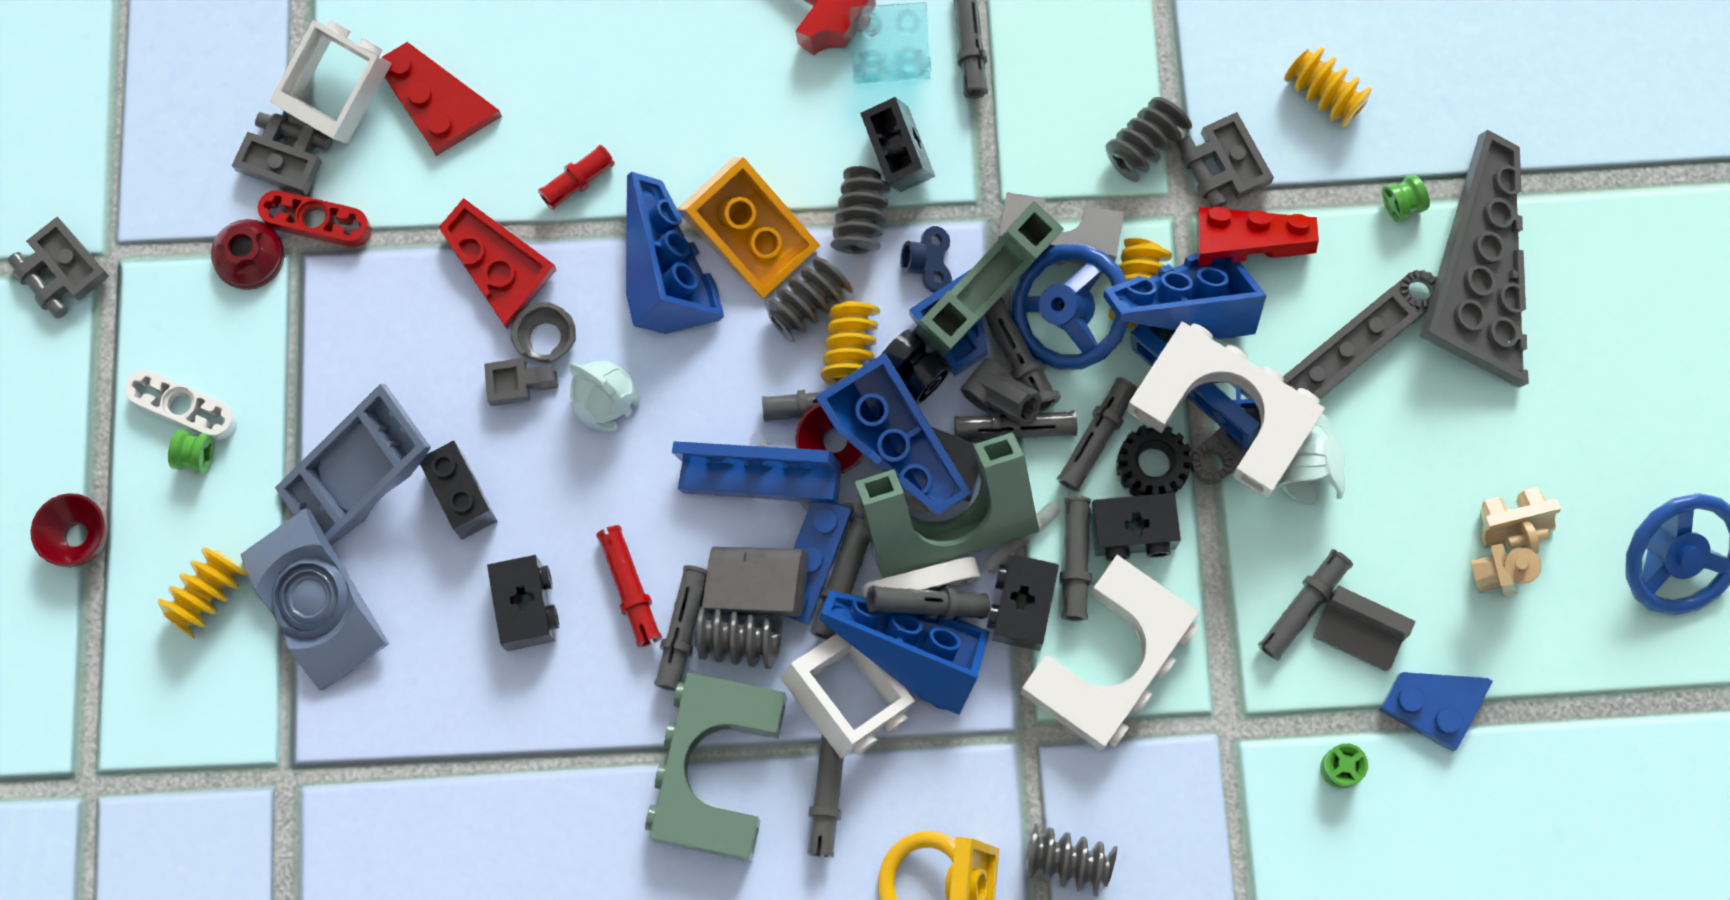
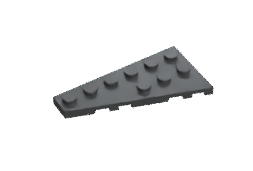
M1487 129L1478 135L1420 337L1520 388L1529 384L1528 370L1523 369V351L1527 349V335L1522 334L1521 312L1526 310L1524 250H1519L1518 232L1523 230V217L1518 215L1517 194L1522 191L1520 147Z

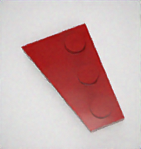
M409 42L382 56V58L392 63L384 77L436 156L502 117L499 109Z
M464 198L438 227L506 329L510 327L517 315L525 309L557 270L552 262Z
M1219 206L1198 208V267L1212 265L1214 258L1230 257L1231 262L1235 263L1246 261L1247 255L1264 253L1270 258L1315 254L1317 252L1319 243L1317 217H1309L1303 214L1267 213L1262 210H1232Z

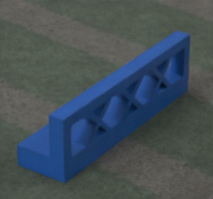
M1139 324L1130 332L1131 347L1137 355L1152 367L1167 345L1158 336L1164 329L1153 326L1148 328L1146 325ZM1167 329L1172 335L1175 333L1174 330ZM1210 382L1195 388L1186 396L1245 449L1248 450L1259 434L1261 424L1242 409L1257 408L1248 393L1240 387L1231 384L1236 389V400H1232L1213 384L1226 382ZM1241 394L1247 399H1241Z
M673 441L672 454L682 461L678 490L682 493L837 504L842 463L830 451Z

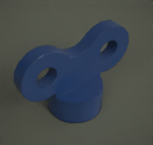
M931 226L921 235V242L906 241L901 250L900 264L902 271L923 274L922 281L924 286L933 293L952 282L951 272L943 261L944 253L950 247V237L947 231L939 226ZM932 236L939 239L940 245L932 243ZM933 274H938L941 277V283L934 281Z

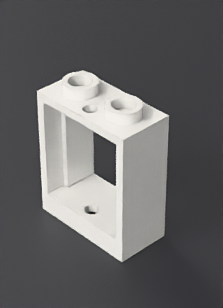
M312 20L269 102L330 138L348 145L392 63L380 57L383 49L362 38L359 44L348 39L351 31L334 21L329 20L327 26ZM331 41L368 61L337 120L300 100Z
M835 634L792 662L781 678L782 682L840 758H843L853 750L857 755L866 751L878 740L875 735L883 729L891 733L909 719L905 713L915 702L901 683L838 634ZM847 654L850 655L889 706L855 730H853L814 678V676Z

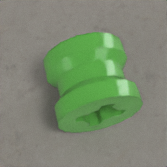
M1415 174L1404 177L1402 183L1398 185L1390 183L1382 189L1385 207L1396 222L1408 219L1410 213L1414 211L1422 213L1430 208L1427 189L1422 180Z
M176 430L168 448L169 467L177 470L188 467L194 473L205 474L209 470L214 456L215 442L213 436L204 433L199 436H193L188 430Z
M1350 743L1337 745L1323 756L1320 763L1321 775L1330 786L1337 789H1347L1359 783L1366 776L1368 759L1358 746Z

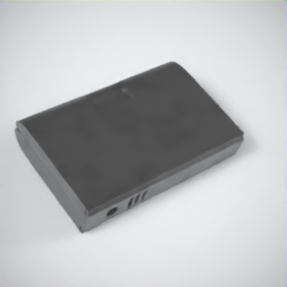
M713 546L708 560L702 607L709 613H714L716 609H720L721 613L728 614L735 611L737 614L802 616L809 562L807 550Z

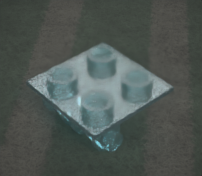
M927 2L849 7L854 84L930 79L931 57L929 56Z

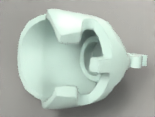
M595 361L586 365L579 363L570 364V372L573 376L570 398L578 418L591 428L606 432L617 431L619 425L612 420L622 415L628 417L632 413L631 403L635 407L640 402L638 391L629 374L610 361Z
M1323 414L1277 484V487H1282L1284 492L1291 498L1310 505L1317 503L1318 491L1317 487L1309 481L1325 478L1337 491V499H1342L1345 491V455L1327 421L1329 417Z

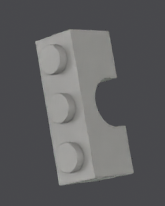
M1007 192L998 240L1033 201L1044 209L1046 199ZM1085 205L1081 223L1071 231L1061 232L1045 251L1060 244H1086L1105 252L1115 262L1124 212ZM1061 260L1055 263V265L1071 262L1085 266L1088 262L1083 260Z

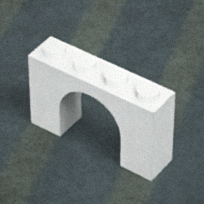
M1182 321L1129 401L1127 412L1158 432L1163 433L1183 400L1195 388L1210 382H1226L1240 387L1255 402L1259 411L1261 425L1259 434L1236 468L1233 478L1268 499L1321 417L1325 407L1319 404V398L1310 391L1303 388L1295 390L1283 382L1284 378L1275 370L1266 366L1260 369L1247 361L1248 356L1237 347L1232 345L1224 347L1212 340L1213 335L1204 327L1194 323L1189 326Z
M1116 555L1098 580L1090 596L1126 620L1137 633L1142 649L1141 663L1138 671L1123 683L1113 686H1098L1079 678L1046 654L1020 692V695L1100 752L1103 751L1108 743L1113 747L1117 746L1129 728L1123 723L1131 709L1138 714L1153 694L1146 689L1154 676L1163 680L1176 661L1170 656L1175 646L1180 643L1186 647L1199 628L1198 625L1193 623L1199 614L1198 610L1119 555Z

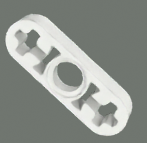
M149 370L137 371L126 381L125 394L127 398L137 407L198 434L212 435L214 440L226 439L236 429L237 417L235 413L225 403ZM150 384L158 393L163 394L161 400L146 393L142 396L138 392L139 387ZM182 395L189 396L191 399L190 409L182 415L173 414L171 411L173 400ZM201 410L214 417L220 414L225 419L222 426L215 424L212 428V425L205 418L199 416Z
M966 557L875 580L863 585L861 591L864 598H866L867 591L872 585L940 591L943 587L957 588L980 580L981 576L976 558Z

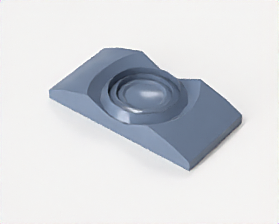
M379 384L275 489L294 516L305 508L310 509L330 545H332L366 520L374 505L386 493L408 479L423 461L431 446L386 384Z
M303 509L240 554L255 593L272 612L282 630L289 651L319 690L326 689L389 645L388 640L310 509Z

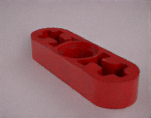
M279 190L267 192L258 202L259 216L266 225L274 230L347 247L362 246L369 240L372 233L369 220L357 208ZM281 203L286 211L295 213V220L290 214L278 212L276 218H274L269 210L271 208H278ZM314 210L323 211L325 213V220L320 226L310 228L305 225V217L309 212ZM334 215H336L335 218L339 224L347 226L352 225L353 221L356 220L360 230L354 229L351 235H348L344 227L335 225Z

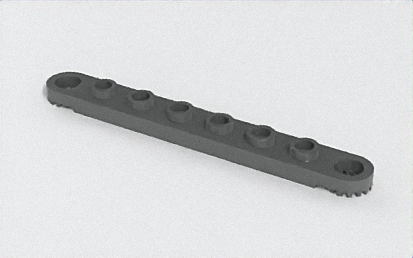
M1414 270L1408 273L1283 376V382L1295 390H1298V388L1306 389L1321 400L1427 312L1437 277H1434L1431 272H1425V270ZM1420 282L1426 285L1429 289V297L1422 301L1421 299L1416 300L1415 297L1412 298V294H1409L1410 289L1408 290L1410 284ZM1258 408L1243 409L1260 423ZM1221 427L1196 448L1192 455L1191 471L1203 483H1219L1236 470L1248 450ZM1206 453L1218 455L1222 460V469L1214 473H1208L1207 470H1203L1200 462L1201 456Z

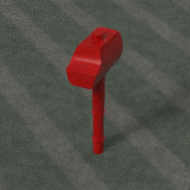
M804 0L811 4L813 8L795 31L797 42L814 56L828 48H846L857 31L863 33L868 27L871 20L869 15L876 7V1Z

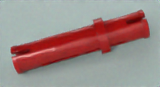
M613 525L606 527L608 534L602 529L596 536L600 541L622 601L619 605L621 613L628 617L637 647L652 645L650 639H653L655 643L662 639L650 609L653 602L650 595L644 593L621 526Z

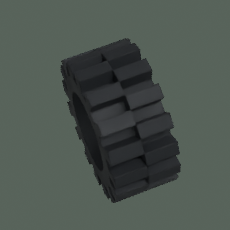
M1146 425L1138 427L1137 432L1134 433L1132 431L1127 435L1117 456L1116 462H1118L1116 471L1117 476L1121 475L1120 483L1124 488L1128 486L1131 489L1129 494L1132 496L1137 494L1141 496L1166 493L1176 494L1179 489L1181 490L1191 471L1192 456H1189L1191 448L1188 443L1184 445L1182 442L1184 436L1180 432L1174 435L1171 433L1173 428L1166 426L1163 433H1160L1152 427L1146 428ZM1148 449H1158L1164 452L1169 459V470L1159 477L1146 475L1139 466L1140 454Z

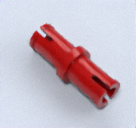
M600 144L575 164L570 162L564 166V172L545 186L540 187L538 193L545 204L551 210H554L556 206L578 190L583 192L588 189V183L608 168L613 167L615 162L606 148Z

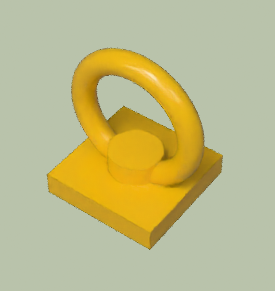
M920 831L909 834L896 842L887 852L879 870L878 893L880 900H898L895 892V876L903 859L917 849L934 848L945 853L953 862V865L947 871L945 879V896L947 900H995L1000 849L973 838L955 837L954 840L940 832Z

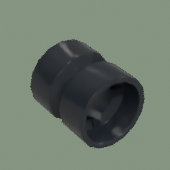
M907 329L899 334L882 352V354H887L917 405L925 401L941 385L951 370V365L936 352H926V343L911 329Z

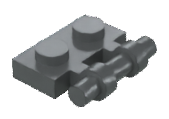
M259 112L255 119V126L265 129L262 136L247 131L231 166L236 172L307 196L322 164L319 156L310 152L315 147L328 151L331 148L333 139L308 124L303 127L289 122L288 117L278 113L269 115ZM283 136L297 140L294 147L279 143L278 141Z
M1238 112L1203 127L1201 135L1205 143L1197 147L1191 136L1183 137L1177 142L1183 154L1181 160L1185 168L1192 170L1199 183L1197 189L1203 199L1207 198L1211 207H1223L1227 203L1221 190L1230 186L1235 197L1238 199L1271 184L1274 179ZM1214 157L1222 171L1215 176H1212L1205 163V160Z
M58 216L26 240L35 253L27 259L21 252L13 253L8 258V263L14 269L13 274L22 285H28L34 292V299L43 310H49L55 318L64 316L68 311L67 306L61 300L66 292L69 291L77 301H80L110 277ZM47 266L56 276L48 284L40 276L41 271Z

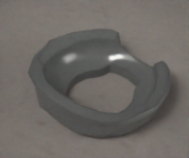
M538 302L527 306L517 315L511 326V341L521 355L538 362H553L570 351L576 341V327L572 316L563 308L550 302ZM544 323L556 326L561 333L558 346L549 355H540L533 352L530 342L533 329Z

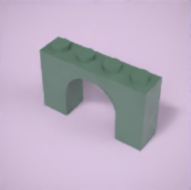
M1033 201L951 291L948 290L926 313L913 332L943 358L1047 249L1064 228L1038 203Z
M1013 432L973 444L981 480L980 490L975 501L967 510L949 520L927 522L912 516L909 513L904 491L894 469L854 481L874 558L882 578L941 564L963 555L979 552L998 544L1040 532L1025 456Z
M687 672L685 683L678 682L673 706L679 707L676 724L669 722L664 740V747L670 748L667 763L659 764L654 787L660 789L657 806H649L645 822V830L651 831L649 838L653 842L752 862L761 820L758 816L712 807L699 800L689 785L688 763L696 746L704 738L718 731L737 730L779 739L787 702L786 692Z

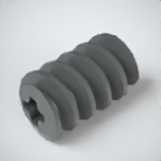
M1153 97L1148 102V107H1143L1137 113V118H1132L1127 123V128H1122L1116 134V139H1111L1106 144L1107 156L1114 168L1122 176L1130 181L1138 182L1140 179L1134 169L1136 168L1142 173H1147L1150 170V166L1145 158L1157 163L1161 157L1156 147L1163 152H1168L1171 149V144L1167 137L1172 141L1178 142L1182 138L1178 127L1188 132L1192 128V123L1177 105L1165 98Z
M865 166L848 167L843 171L845 181L841 184L842 196L838 199L840 210L835 215L837 225L833 228V237L835 239L830 245L833 249L848 254H866L867 252L878 251L881 245L876 240L871 239V237L882 236L883 229L873 223L885 221L886 214L876 208L888 206V199L879 194L890 192L891 186L881 180V174L872 168Z
M817 257L813 260L814 270L808 267L801 270L802 280L796 277L789 280L790 290L784 287L777 290L778 300L772 297L765 300V307L770 320L784 338L791 343L795 342L790 331L792 328L803 334L807 332L802 321L804 318L815 324L819 322L815 313L816 308L827 314L829 313L828 298H831L838 304L843 302L839 293L840 288H843L850 294L853 293L850 282L841 271L823 258Z
M700 607L695 630V647L697 648L698 657L700 660L705 661L711 650H713L715 661L721 663L729 652L732 664L738 665L744 654H746L749 667H755L762 656L764 667L770 670L779 655L783 618H781L776 629H772L769 616H765L758 627L755 626L753 614L749 613L744 624H739L737 612L732 611L728 621L723 622L720 609H716L711 620H707L704 607Z
M1035 823L1024 863L1026 864L1027 877L1032 879L1037 870L1041 868L1044 882L1049 883L1053 875L1058 873L1060 887L1063 888L1066 887L1073 877L1076 879L1077 892H1082L1087 883L1091 882L1093 896L1098 897L1104 887H1108L1118 846H1114L1109 854L1105 856L1104 843L1098 841L1092 850L1088 851L1087 838L1080 837L1073 847L1070 833L1065 832L1059 841L1055 842L1054 828L1049 827L1043 836L1039 837L1038 825Z

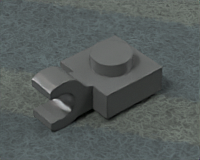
M524 358L484 364L487 402L491 406L529 401V389L549 390L558 388L557 371H553L552 365L527 369V362Z

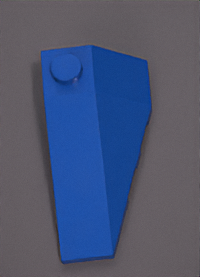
M631 171L627 175L626 296L633 326L667 334L720 321L724 317L717 285L711 273H703L695 258L700 253L695 242L688 243L679 227L682 217L676 210L677 208L663 181Z
M1198 253L1185 257L1184 264L1173 268L1167 264L1160 267L1158 274L1150 278L1137 276L1107 288L1103 293L1104 299L1120 321L1176 331L1182 321L1189 326L1194 323L1204 327L1213 335V338L1218 339L1256 334L1267 296L1240 262L1232 263L1230 257L1214 258L1212 265L1198 267Z
M886 353L874 358L815 396L837 433L884 472L894 469L901 486L935 515L942 513L972 494Z
M831 590L819 616V620L917 697L933 704L939 709L948 710L960 715L978 678L990 631L956 617L953 620H941L939 616L933 619L918 616L917 614L872 613L867 609L866 598Z

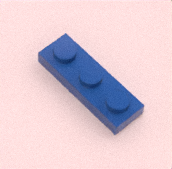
M810 503L793 548L807 550L809 556L802 616L785 617L810 625L820 599V593L825 586L852 515V509L833 503Z

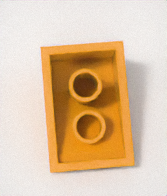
M733 157L676 209L697 234L762 299L821 246L744 157Z

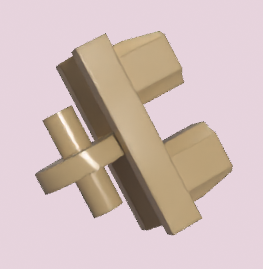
M1538 487L1524 490L1518 494L1516 503L1519 508L1508 510L1503 498L1499 497L1482 502L1480 514L1483 529L1480 539L1485 548L1506 543L1509 549L1517 547L1528 548L1536 554L1539 552V542L1550 539L1549 532L1554 531L1556 528V514L1561 511L1557 499L1547 501Z
M1503 543L1490 546L1493 556L1470 561L1479 593L1502 588L1505 597L1517 594L1514 582L1529 584L1539 577L1542 570L1541 560L1533 550L1516 548L1507 555Z

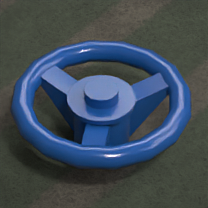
M1060 244L1043 252L1020 276L1012 295V318L1035 359H1039L1044 364L1058 370H1082L1105 360L1122 342L1129 322L1120 321L1117 316H1115L1109 333L1099 344H1097L1088 327V323L1093 318L1095 312V301L1090 290L1102 273L1109 278L1112 286L1126 281L1122 269L1105 252L1086 244ZM1061 260H1083L1088 262L1064 284L1049 286L1043 291L1041 296H1028L1034 280L1046 267ZM1027 313H1041L1047 322L1063 329L1082 353L1060 354L1046 348L1034 336L1027 319Z
M1694 493L1672 498L1649 513L1635 530L1626 551L1625 577L1637 601L1653 612L1680 615L1700 610L1718 599L1730 586V504L1721 497ZM1695 509L1713 512L1725 522L1729 532L1727 556L1711 550L1710 544L1704 536L1697 532H1692ZM1647 549V555L1642 574V558L1645 553V550ZM1704 568L1718 572L1707 586L1691 596L1673 600L1662 598L1655 594L1670 576L1677 579H1688L1700 573Z

